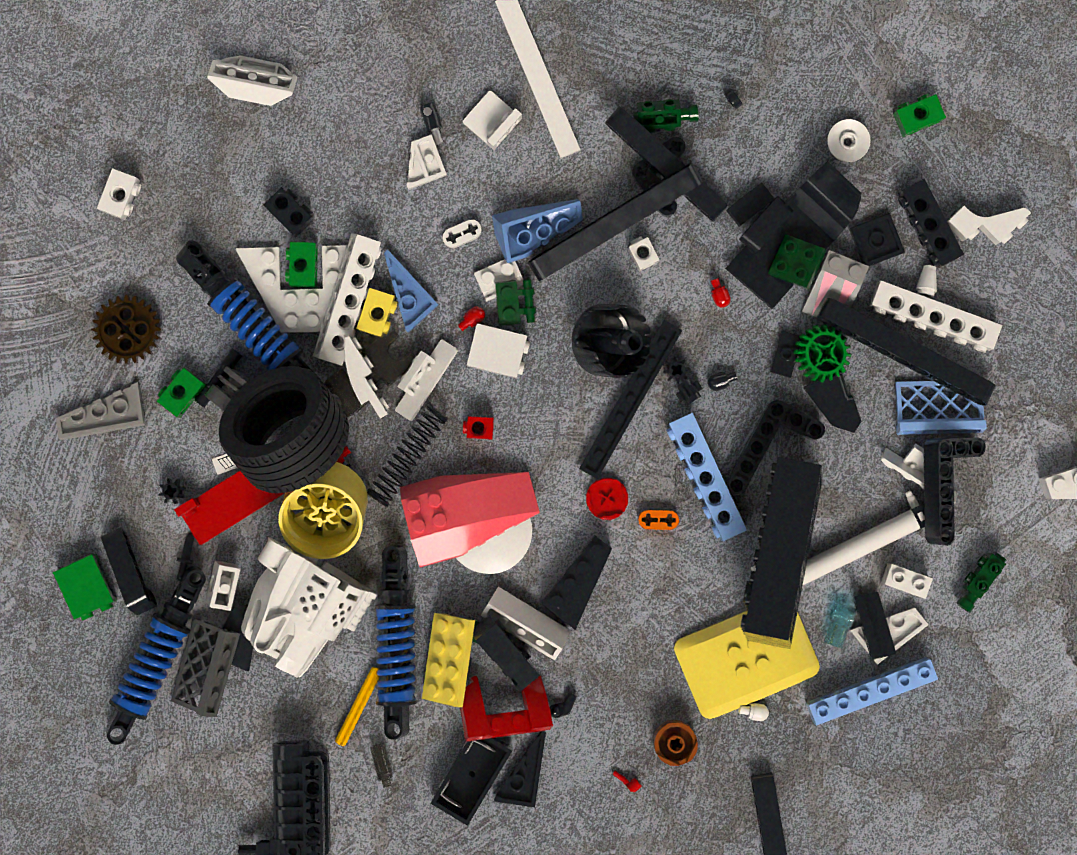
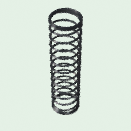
M428 404L424 407L438 419L425 412H421V415L435 427L420 419H416V421L430 434L413 425L411 428L424 440L408 432L406 433L421 448L406 440H401L416 455L397 446V449L413 463L392 453V456L408 470L387 460V463L402 476L382 467L399 484L380 474H377L378 477L394 491L373 481V484L389 498L370 488L367 489V494L385 507L390 505L386 500L393 501V498L385 490L398 494L397 490L388 482L398 487H403L401 482L393 475L407 480V477L396 467L412 473V470L401 460L412 466H417L416 462L406 453L417 459H422L410 446L422 452H427L415 439L431 445V442L418 431L431 438H436L423 424L436 431H441L428 417L443 425L448 420L447 417Z

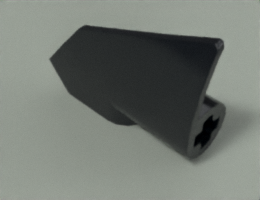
M840 374V377L837 375L833 376L831 381L827 378L824 382L818 381L803 387L831 426L855 433L862 421L854 398L849 394L843 374Z
M248 604L235 606L223 626V629L240 633L232 665L244 671L250 670L254 649L251 642L241 631Z

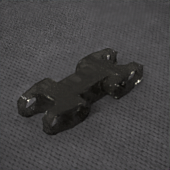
M395 330L375 340L361 352L362 356H367L374 366L371 368L372 373L365 377L367 381L372 379L374 384L382 379L388 387L402 377L412 365V361L416 357L413 353L398 361L391 359L388 350L390 345L399 337ZM342 368L324 382L329 391L340 398L341 407L347 417L356 414L369 403L367 401L361 405L353 390L349 376Z

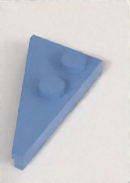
M387 249L384 253L405 330L409 333L439 305Z

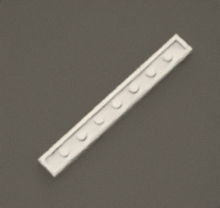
M496 0L495 4L560 159L580 151V147L518 0Z

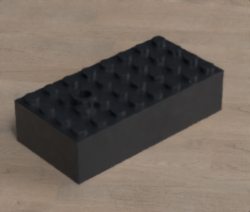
M778 457L777 463H772L770 476L773 484H768L766 497L768 506L764 505L762 513L764 528L760 527L758 533L760 549L755 550L753 560L756 571H751L750 580L746 583L743 602H745L748 612L747 615L743 614L740 628H742L747 641L791 649L823 477L822 465Z

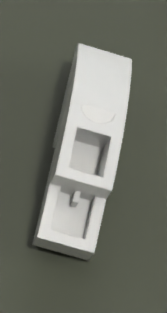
M350 336L345 337L344 347L345 362L353 390L361 405L370 401L381 419L388 414L386 410L389 406L383 397L379 399L375 394V391L378 389L372 379L367 381L365 378L372 373L371 368L374 366L367 356L362 357L359 352L362 347L355 337L351 339Z

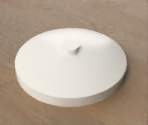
M529 518L517 526L510 527L499 536L496 535L490 538L486 543L472 548L468 553L456 557V559L465 567L484 574L500 573L510 569L524 557L530 546L532 538L531 519Z

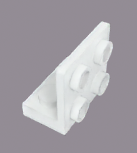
M488 91L466 116L463 124L495 150L520 122L522 114L516 108L514 110L511 109L492 91Z

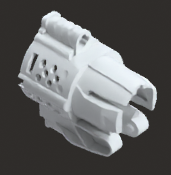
M268 537L266 545L257 558L267 569L257 580L241 631L257 652L265 653L277 659L273 666L298 678L308 670L327 641H335L342 628H347L351 631L356 630V626L361 621L363 614L366 613V609L370 606L372 599H376L377 594L324 561L322 567L317 566L318 559L302 555L292 547Z

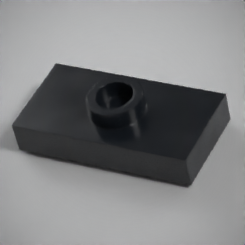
M781 331L770 369L771 373L791 378L795 365L794 360L798 355L793 352L800 348L795 343L798 341L802 342L799 335Z

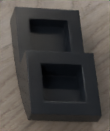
M761 182L726 211L738 227H740L775 198Z

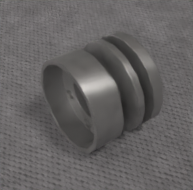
M228 366L225 367L224 371L231 377L229 379L222 375L218 377L225 384L223 388L212 384L205 394L211 402L223 411L233 396L245 384L251 381L249 377L239 370L231 369Z

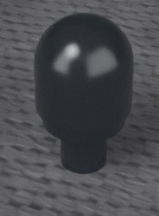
M719 372L711 375L708 378L707 384L711 390L719 391L730 386V382L738 379L735 372L727 375L725 372Z

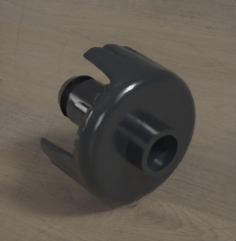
M597 304L589 307L579 316L572 332V350L576 361L586 372L595 376L627 378L631 374L636 373L639 370L636 367L643 366L646 362V359L641 357H646L650 353V348L643 346L651 344V338L645 336L650 334V327L642 323L646 322V318L639 314L638 309L628 305Z

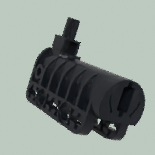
M306 740L275 742L272 744L274 836L270 840H259L256 845H238V855H327L331 848L329 757L323 751H309V741ZM313 782L318 784L319 789L314 786ZM314 826H316L320 832L316 831Z

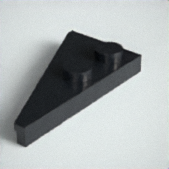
M540 731L494 797V802L535 808L546 737L545 731Z

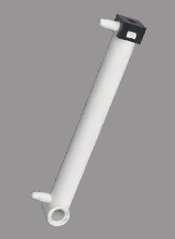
M912 491L906 492L905 495L911 507L910 510L807 560L803 585L924 528L925 503L919 505ZM755 566L751 567V571H756Z

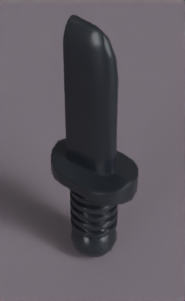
M192 533L186 536L181 558L177 557L176 560L181 562L177 574L178 581H181L187 570V564L193 563V560H190L195 539Z

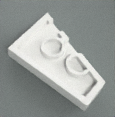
M916 608L886 618L895 650L928 626V623ZM858 627L850 630L869 654L862 628ZM887 657L876 659L874 662L879 664Z

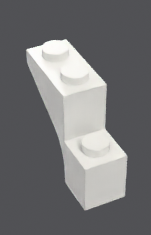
M963 206L947 222L951 230L961 241L967 238L972 240L980 232L979 228L997 245L1001 242L1005 244L1013 236L1011 232L1016 227L1018 229L1022 228L1029 221L1026 217L1031 212L1026 208H1021L991 217H980Z

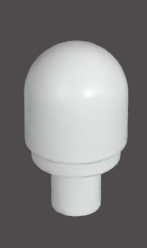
M750 703L748 706L740 705L738 710L739 714H745L747 718L755 721H764L769 716L767 706L759 703Z

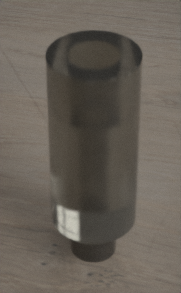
M385 743L370 746L377 779L382 781L383 788L391 786L390 778L393 777Z

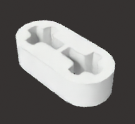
M468 220L451 227L444 232L443 242L449 248H457L471 242L481 235V225L476 220ZM472 224L473 227H478V229L475 230V235H472L471 233H467L465 235L463 234L464 231H467L469 229L468 225ZM449 233H453V235L461 233L462 235L456 238L455 244L446 240L449 238Z

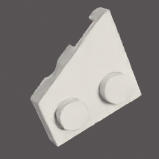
M432 135L411 142L408 190L447 176Z

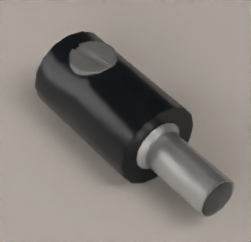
M435 103L422 105L419 108L427 132L433 133L436 145L442 144L443 140L439 131L442 128V124Z

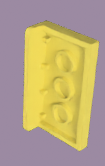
M434 613L422 699L454 707H463L475 620L444 613Z

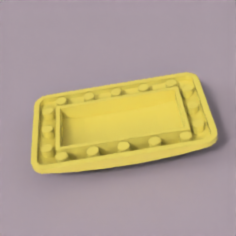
M744 611L676 641L674 645L675 654L703 717L712 719L740 708V705L745 706L807 680L818 673L820 668L819 662L798 612L791 649L747 641L740 627L743 614L747 615L748 611Z

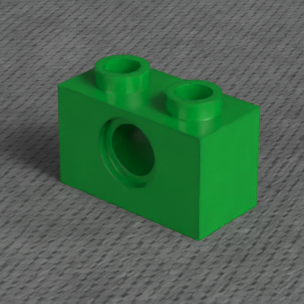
M928 93L917 98L918 102L910 105L909 102H905L897 106L898 110L893 115L902 137L928 128L946 119L937 94L930 96ZM915 109H919L923 112L922 119H918L915 117Z
M290 242V248H286V260H289V269H286L285 272L286 282H289L291 287L317 288V243ZM302 259L306 260V268L304 270H297L296 263Z
M186 368L178 369L171 377L173 380L168 387L164 386L158 393L159 399L157 402L177 418L182 417L206 385V383ZM178 386H183L185 394L178 398L175 390Z

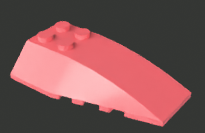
M529 472L444 475L400 487L401 502L419 567L463 556L472 548L481 546L490 538L496 535L499 536L510 527L517 526L540 513Z

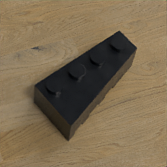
M596 535L591 538L541 602L574 630L577 628L612 550L611 547Z

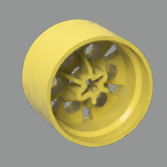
M336 462L323 476L299 490L285 493L279 512V527L285 541L302 555L316 559L335 558L348 552L360 537L368 504L367 490L362 479L351 468ZM300 496H307L308 499H302ZM343 506H350L351 509H345L343 508ZM304 509V511L297 514L293 512V510ZM342 518L351 523V525L347 526L343 522ZM317 525L318 527L323 525V531L316 530Z

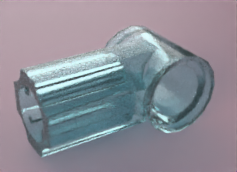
M837 602L834 603L824 643L842 649L848 629L852 626L856 616L855 608Z

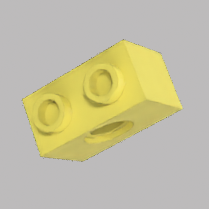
M369 288L356 329L383 338L384 334H388L391 322H388L390 314H394L398 302L395 301L396 297ZM381 308L384 311L383 317L378 320L374 319L372 316L373 311Z

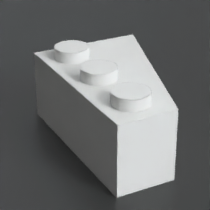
M1077 466L1039 478L1045 499H1077Z

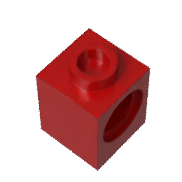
M468 416V420L463 421V434H467V438L493 440L494 418ZM481 422L484 424V431L481 434H475L472 431L474 423Z

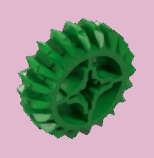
M826 324L821 325V327L814 325L812 329L808 328L805 330L806 335L801 334L799 336L802 342L798 341L795 345L800 348L799 350H794L793 353L799 354V358H796L794 361L801 362L798 370L805 369L803 376L808 377L810 375L811 381L818 379V381L824 382L827 378L830 381L833 380V376L836 375L840 377L839 372L845 373L846 369L843 365L850 364L846 357H851L852 354L846 351L851 346L844 344L848 338H840L842 331L835 332V327L828 328ZM819 336H824L829 339L822 345L820 343H815L813 341L815 338ZM834 348L836 349V357L833 353ZM809 350H810L811 353H812V358H811V360H810V358H809ZM823 362L832 366L826 371L816 368Z

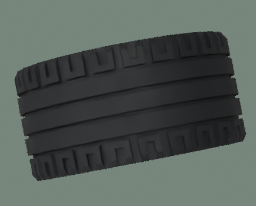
M288 366L269 370L245 384L226 406L220 419L218 435L220 445L225 453L253 486L269 493H287L299 490L313 483L336 463L348 440L349 422L346 413L316 373L306 368ZM303 415L300 421L287 434L271 443L265 444L281 425Z

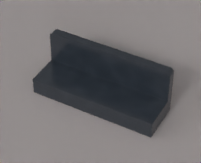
M873 592L854 596L853 601L871 661L896 654L879 593Z

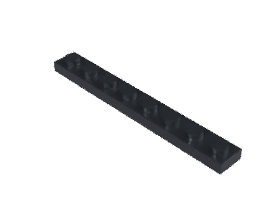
M663 320L649 345V355L642 357L646 359L645 364L637 367L639 370L631 376L579 468L581 471L598 480L683 330Z

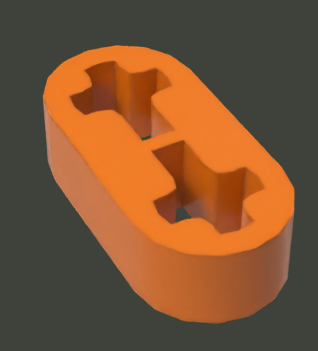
M644 510L638 516V523L644 529L672 530L679 524V517L677 513L670 510ZM649 513L650 517L657 518V522H650V525L646 526V523L642 522V517H646V514ZM668 514H671V517L675 518V522H672L671 526H667L666 522H660V518H667Z

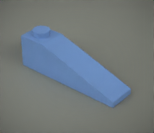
M579 199L513 209L492 215L495 236L507 263L533 254V250L541 245L545 246L550 242L551 238L559 233L563 234L583 220Z

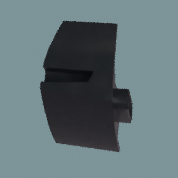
M827 161L786 202L777 196L739 238L745 247L725 269L769 308L773 309L794 285L768 274L785 234L826 250L854 219L860 205L862 193Z

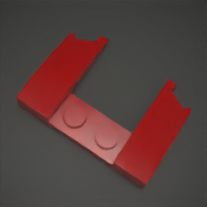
M473 676L470 679L472 683L465 687L463 707H460L466 742L545 731L553 727L550 707L541 676L537 677V679L521 691L525 710L486 715L478 677Z

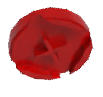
M601 478L589 487L586 493V504L589 511L595 517L602 520H612L619 517L627 508L628 493L620 481L613 478Z

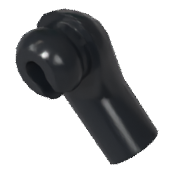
M567 692L562 703L550 706L551 716L553 718H560L569 715L577 696Z

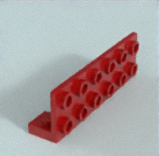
M239 471L197 498L188 500L175 508L174 511L178 517H183L199 545H203L285 493H269L257 489Z

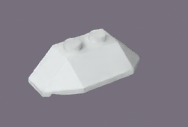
M240 55L222 60H213L207 78L229 98L269 106L291 96L297 82V76L280 63Z

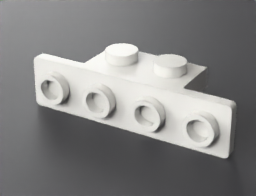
M440 340L430 356L420 351L413 359L407 373L401 377L400 383L397 386L406 392L395 409L397 413L413 421L457 354L458 349L446 341Z
M915 443L904 459L885 448L880 460L888 468L897 470L903 477L913 480L924 489V448ZM954 490V504L956 503L957 496H958V492H956L955 490Z

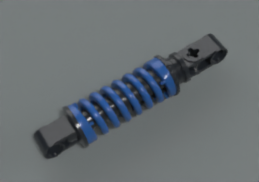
M188 241L176 256L178 264L187 271L191 278L201 287V290L210 296L207 305L217 314H223L222 320L225 323L231 322L230 329L238 331V338L246 340L245 345L247 348H254L253 354L255 357H261L262 365L267 366L266 369L268 371L288 366L311 370L300 357L303 349L299 348L295 342H291L285 347L283 342L288 338L287 333H283L277 338L275 334L280 330V326L276 324L269 329L273 318L271 316L266 318L262 316L265 313L263 307L256 310L257 300L252 299L248 301L247 297L250 295L248 290L240 292L245 288L240 279L234 278L230 280L226 276L227 273L217 265L215 260L206 253L198 242Z
M401 545L387 546L382 551V590H380L382 603L375 605L377 620H382L383 622L376 625L378 630H383V634L376 637L377 641L383 642V646L376 648L378 653H383V658H378L376 663L386 665V669L377 670L378 676H386V681H378L377 687L387 688V693H384V690H378L376 705L384 706V734L391 740L405 737L409 733V706L417 704L414 696L416 688L410 684L416 680L414 674L409 673L416 668V665L409 661L415 658V652L409 650L415 646V641L409 638L415 634V630L409 627V625L415 622V618L410 615H413L416 605L409 603L408 595L410 594L407 570L408 553ZM393 550L398 554L396 561L392 558ZM395 724L400 728L399 734L394 731Z
M191 566L185 571L180 583L174 590L171 601L165 602L163 612L161 614L153 613L150 626L154 630L152 633L145 632L144 636L149 640L147 643L140 642L139 647L143 649L142 654L136 652L134 658L138 660L137 664L131 662L128 666L136 673L135 675L129 673L123 675L125 680L131 682L130 685L120 683L118 689L121 691L118 694H114L109 700V703L116 708L106 726L107 739L113 745L122 744L126 740L136 718L147 719V714L152 706L150 700L156 698L157 693L155 690L160 689L162 686L160 679L166 678L167 671L165 669L172 667L173 662L171 659L176 658L178 655L175 648L182 647V638L191 632L186 623L193 616L190 611L195 606L206 582L205 574L197 566ZM199 573L201 577L199 581L191 582L189 581L190 575ZM118 728L122 730L121 735L118 737L110 735L113 729Z

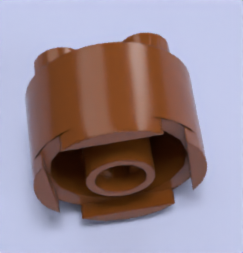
M680 720L665 721L656 729L653 736V746L656 754L661 761L670 766H680L688 763L694 758L698 749L697 737L687 723ZM678 738L680 745L672 747L670 741Z

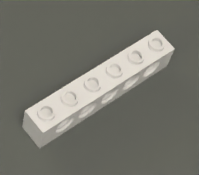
M351 233L313 357L341 366L345 362V337L350 336L353 339L355 336L354 326L362 313L360 307L368 294V282L374 276L375 268L373 266L375 260L381 254V242ZM363 253L365 255V262L360 265L358 257ZM357 274L359 281L356 285H353L351 282L352 276ZM350 294L352 296V303L347 306L345 298ZM344 315L346 322L343 326H340L338 320L340 316ZM338 335L340 341L339 344L334 347L332 345V339Z
M884 281L877 282L869 307L874 308L873 312L883 316L886 313L893 315V319L902 323L906 321L912 322L915 328L934 330V335L946 338V335L953 337L954 342L961 345H966V343L972 344L975 350L984 353L987 350H994L1002 325ZM891 297L899 301L897 309L890 306L889 300ZM911 305L918 307L919 314L917 316H913L910 313L909 308ZM932 312L937 313L939 316L937 324L930 320ZM951 320H956L959 323L957 331L951 329ZM972 327L979 330L978 338L971 336L970 330Z

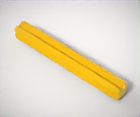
M373 666L370 669L335 739L338 745L345 746L380 678L377 675V670H380L379 668Z

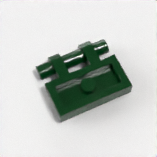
M531 279L523 280L524 288H517L516 280L495 282L499 326L521 324L520 315H526L527 323L535 322L537 311L533 302L535 290L532 287ZM518 296H524L525 307H519Z

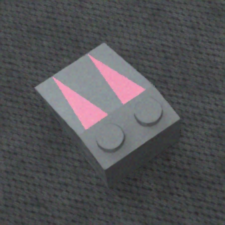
M831 250L827 251L802 312L817 318L826 298L835 299L851 308L869 266Z

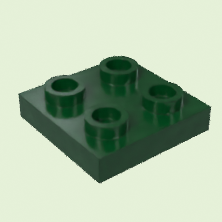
M785 234L768 274L809 290L826 250Z

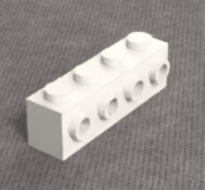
M500 587L496 589L481 614L484 618L490 615L495 621L499 619L507 628L505 631L512 633L515 637L553 660L557 658L572 632Z

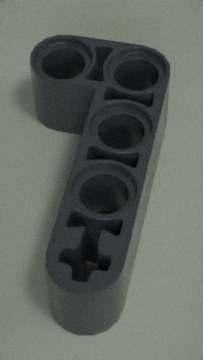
M120 527L102 535L101 540L127 608L138 616L157 607L152 591L145 585L124 529Z

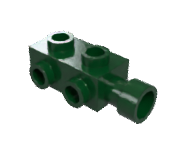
M679 99L638 102L637 111H633V118L650 133L660 128H664L666 131H674L676 127H681V121L698 122V106L694 104L681 108Z
M997 552L995 554H983L976 563L978 567L975 571L969 572L965 577L963 588L967 592L958 599L956 604L968 613H971L978 598H982L997 576L1001 574L1007 560Z

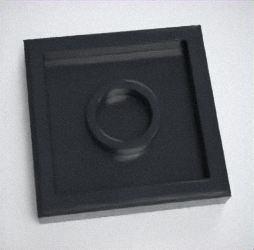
M890 213L849 228L862 264L870 267L905 253Z

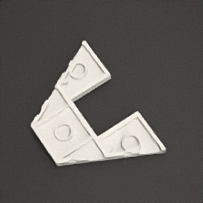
M347 245L322 246L323 289L281 290L279 247L236 248L275 323L280 326L281 333L321 331Z

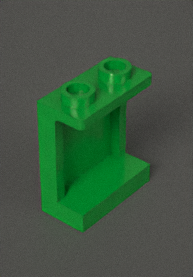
M91 554L53 572L74 620L81 618L84 621L94 616V611L101 609V612L114 607L112 603L117 601V598L113 597L98 564L100 560L97 554Z

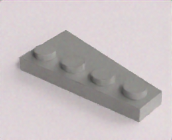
M134 383L130 387L118 390L106 398L98 399L83 408L80 407L57 417L56 423L59 440L145 425L139 383Z

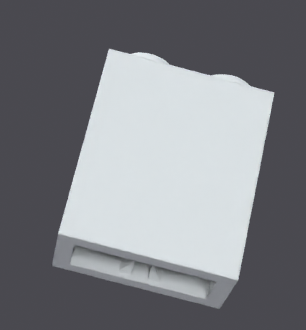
M477 324L467 367L517 379L518 374H523L525 362L521 361L523 353L528 354L530 341H526V335Z

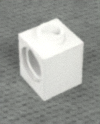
M640 236L630 242L631 246L628 247V251L639 272L659 262V258L648 237L643 239ZM638 248H646L649 253L648 256L640 258L637 255Z

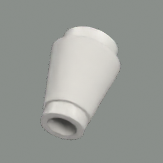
M923 266L916 286L917 294L927 298H934V294L937 293L935 266Z

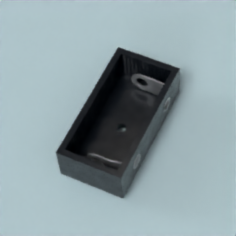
M496 737L465 742L430 804L468 826L512 753L513 747ZM474 771L475 776L471 777L469 772Z

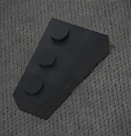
M489 615L474 628L473 637L492 661L502 669L504 675L511 679L515 688L521 692L540 675L530 662L531 655L524 647L520 649L517 646L519 642L512 633L507 635L504 631L507 629L499 619L495 621Z

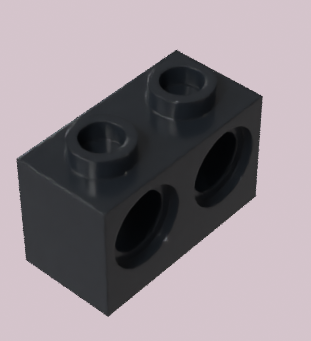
M281 187L263 206L296 238L313 221V218L310 216L313 212L305 204L300 206L295 201L298 197L289 188L285 191ZM282 198L287 199L288 205L283 209L278 208V201ZM297 213L302 214V222L294 224L292 222L293 216Z

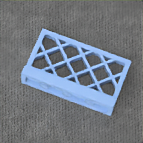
M934 381L895 382L897 435L983 433L987 429L986 420H984V407L965 398L969 403L963 410L960 409L953 402L959 394H956L950 400L941 392L945 387ZM901 387H909L915 394L909 400H906L901 395ZM924 387H931L937 393L928 400L920 391ZM938 394L948 402L942 410L932 403ZM916 395L926 402L920 411L910 403ZM972 404L978 410V418H970L964 411ZM928 405L938 413L933 419H927L921 413ZM949 405L959 412L955 418H948L943 413ZM906 406L916 413L912 419L902 418V410Z

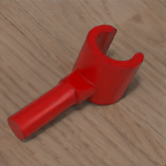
M616 770L612 774L622 781L631 792H636L642 787L636 778L629 782L627 778Z

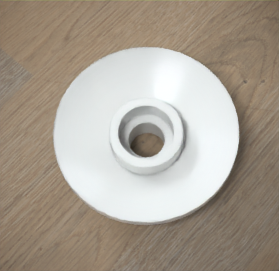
M852 119L842 120L831 128L827 138L828 148L831 154L838 160L854 162L861 159L867 153L870 147V134L862 123ZM844 139H850L851 145H845Z

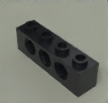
M925 179L898 193V202L903 209L906 208L909 214L908 221L913 228L916 227L919 233L918 240L923 247L926 246L929 252L927 255L933 266L936 265L938 269L964 255ZM915 201L923 203V211L916 210L914 206ZM925 220L933 222V230L926 229L924 225ZM936 238L943 241V249L935 247L934 241Z

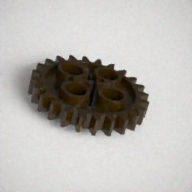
M129 295L124 296V301H122L120 296H116L115 303L108 299V307L101 305L104 311L103 313L96 311L100 318L99 320L95 319L92 321L98 325L92 328L91 331L98 334L92 339L100 341L96 348H104L101 352L102 355L110 353L108 356L109 360L112 361L116 357V363L120 364L124 359L127 365L130 364L131 359L137 364L138 357L146 360V352L153 355L150 348L159 347L155 340H162L157 335V332L163 331L162 328L157 327V324L161 323L162 320L154 318L158 315V312H150L153 305L149 304L145 307L146 300L142 299L138 303L137 296H134L130 301ZM126 309H130L132 312V316L128 320H124L122 316ZM114 316H117L124 325L130 327L129 330L141 340L140 344L130 334L124 333L125 329L113 319ZM115 324L117 328L116 333L110 336L107 331L108 327ZM141 324L147 326V332L144 335H139L138 327ZM130 339L132 347L125 351L122 346L123 342Z

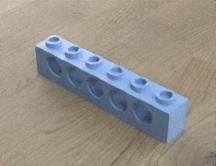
M693 413L669 423V428L666 431L671 441L675 440L678 448L675 450L680 461L684 459L687 465L684 470L689 480L693 479L697 486L693 488L698 500L703 499L705 504L703 511L707 519L711 518L715 525L711 527L715 537L725 541L747 531ZM684 433L692 435L693 441L690 445H685L682 442L681 437ZM694 452H698L702 456V461L698 465L693 464L690 460L691 454ZM704 471L708 472L711 476L708 484L701 483L699 479L700 474ZM712 491H716L720 495V500L715 504L711 503L708 498ZM721 511H726L729 515V519L725 523H721L718 520V514Z
M924 657L805 703L813 723L817 726L936 681L938 677L931 659Z

